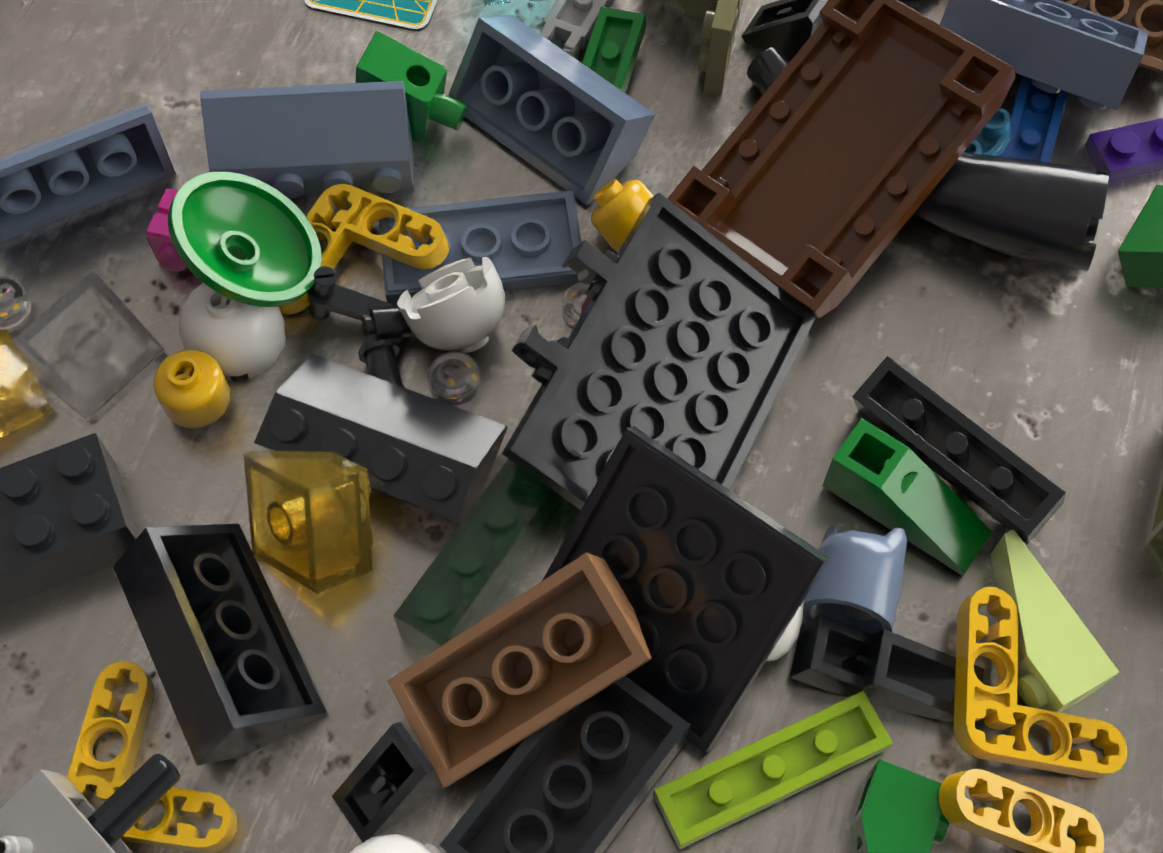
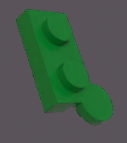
M600 7L582 64L624 93H626L647 27L645 14Z

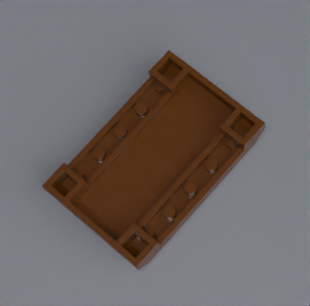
M828 0L819 11L823 22L702 171L693 166L667 198L817 318H821L839 306L998 111L1015 79V68L898 0Z

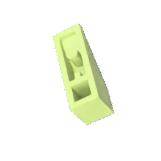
M1013 529L1005 533L990 554L996 588L1004 590L1010 595L1018 610L1017 690L1029 707L1062 713L1102 689L1120 672L1016 531Z

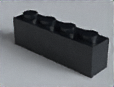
M888 355L852 396L857 410L885 433L909 447L927 466L1010 531L1014 529L1027 545L1064 503L1066 495L1064 490Z

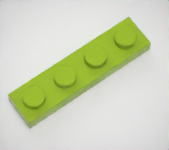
M862 691L654 789L653 796L680 850L888 750L893 742L865 692Z

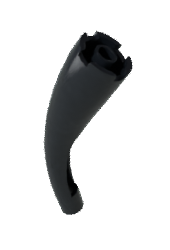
M768 48L752 60L747 70V76L763 96L791 60L780 48ZM963 152L913 215L959 238L1000 254L1046 266L1087 272L1096 249V244L1089 242L1094 241L1099 219H1103L1109 175H1107V170Z

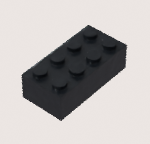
M96 433L0 468V607L116 563L139 536L115 462Z
M626 676L620 678L526 737L441 842L439 847L442 853H603L684 746L690 724Z

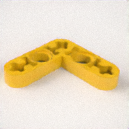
M338 184L326 189L306 216L314 228L318 240L328 242L325 251L322 253L321 267L328 266L334 269L352 241L422 270L432 269L440 265L446 259L449 252V242L437 221L352 185ZM349 204H350L351 208H350L348 211H346V210H339V211L335 214V210H336L337 208L346 209V208L349 206ZM382 218H392L395 220V224L389 232L382 235L371 233L372 226ZM408 231L412 239L426 243L431 237L433 243L430 246L422 244L417 250L412 239L407 236ZM307 293L295 302L279 306L281 313L289 315L304 310L310 304L307 300Z
M984 587L966 597L959 605L957 614L954 733L959 746L968 755L979 759L1083 778H1099L1120 770L1126 762L1128 751L1124 737L1112 724L1102 720L1017 705L1019 616L1017 606L1012 597L1004 590L996 587ZM984 605H987L988 614L997 617V622L989 627L988 618L978 613V609ZM986 636V643H976V641ZM978 656L990 659L997 667L999 678L995 687L987 686L978 680L974 671L975 659ZM984 718L985 726L989 728L1005 730L1011 727L1010 734L997 735L986 740L985 733L975 728V722ZM1032 724L1043 726L1051 735L1053 745L1049 755L1039 754L1032 748L1028 738L1029 728ZM1093 740L1095 747L1103 749L1104 758L1097 760L1096 753L1090 750L1076 749L1071 751L1072 743L1081 744Z
M117 661L108 665L100 672L92 691L67 774V778L87 800H91L94 791H96V796L105 802L132 776L154 698V685L147 673L138 664L131 661ZM127 678H130L138 689L135 694H125L119 710L127 719H130L129 723L126 724L113 717H103L105 713H109L114 717L117 716L120 700L112 691L115 686H124ZM108 732L121 733L123 737L121 752L114 759L107 762L95 760L93 747L96 740ZM172 787L160 799L163 801L165 812L162 821L155 828L139 830L134 824L121 837L122 841L198 853H215L224 849L233 840L237 831V817L233 808L221 796L209 792ZM184 802L181 811L186 816L194 818H206L209 809L213 808V814L222 821L220 828L209 829L206 838H202V833L195 826L179 823V803ZM177 826V835L173 836L172 834Z
M980 769L956 772L948 775L941 783L939 805L942 813L951 824L960 829L1024 853H1103L1104 834L1100 823L1093 814L1083 808ZM969 788V796L983 803L992 802L991 807L973 809V802L965 798V789ZM1017 802L1022 803L1027 808L1031 817V827L1026 836L1019 832L1013 821L1012 811ZM1067 828H1068L1069 834H1070L1072 837H1075V838H1076V842H1077V845H1076V846H1075V841H1074L1073 839L1067 837Z

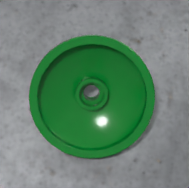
M209 172L187 181L172 200L168 212V229L174 248L190 271L215 292L248 305L277 307L300 299L315 283L314 273L322 264L321 247L315 230L304 213L288 197L272 186L239 173Z

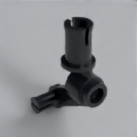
M328 266L319 267L314 273L315 283L307 292V300L310 303L309 310H311L310 315L314 319L324 320L329 317L331 312L362 321L366 339L358 351V356L361 362L366 363L368 375L405 388L402 383L396 355L399 353V345L402 338L411 337L412 330L408 326L400 308L395 304L335 284L337 280L336 272Z

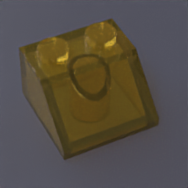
M252 451L243 454L251 545L254 556L316 594L373 571L371 549L373 533L370 527L369 511L371 486L366 468L334 452Z

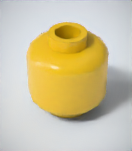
M613 179L594 195L593 199L597 202V206L592 212L591 223L612 249L618 252L647 201L653 195L639 180L632 179L620 184L617 179Z
M182 350L167 357L154 374L153 389L166 416L179 426L189 429L203 428L215 423L224 415L230 403V387L218 361L208 353L199 350Z

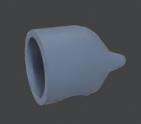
M830 526L818 548L819 551L830 557L804 599L803 617L809 621L823 614L871 634L883 629L892 632L904 582V561L907 545L904 529L894 528L885 536L855 530L843 532L840 526ZM841 604L863 610L875 618L861 621L850 617Z

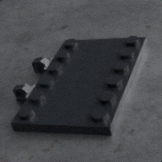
M657 193L647 201L617 254L609 250L602 253L586 240L571 249L562 267H570L578 274L580 283L589 285L585 294L591 297V300L569 338L563 336L557 341H547L539 335L538 328L534 325L521 333L511 350L529 367L535 368L532 377L542 384L501 454L580 510L584 506L625 429L635 426L731 490L816 318L661 193Z

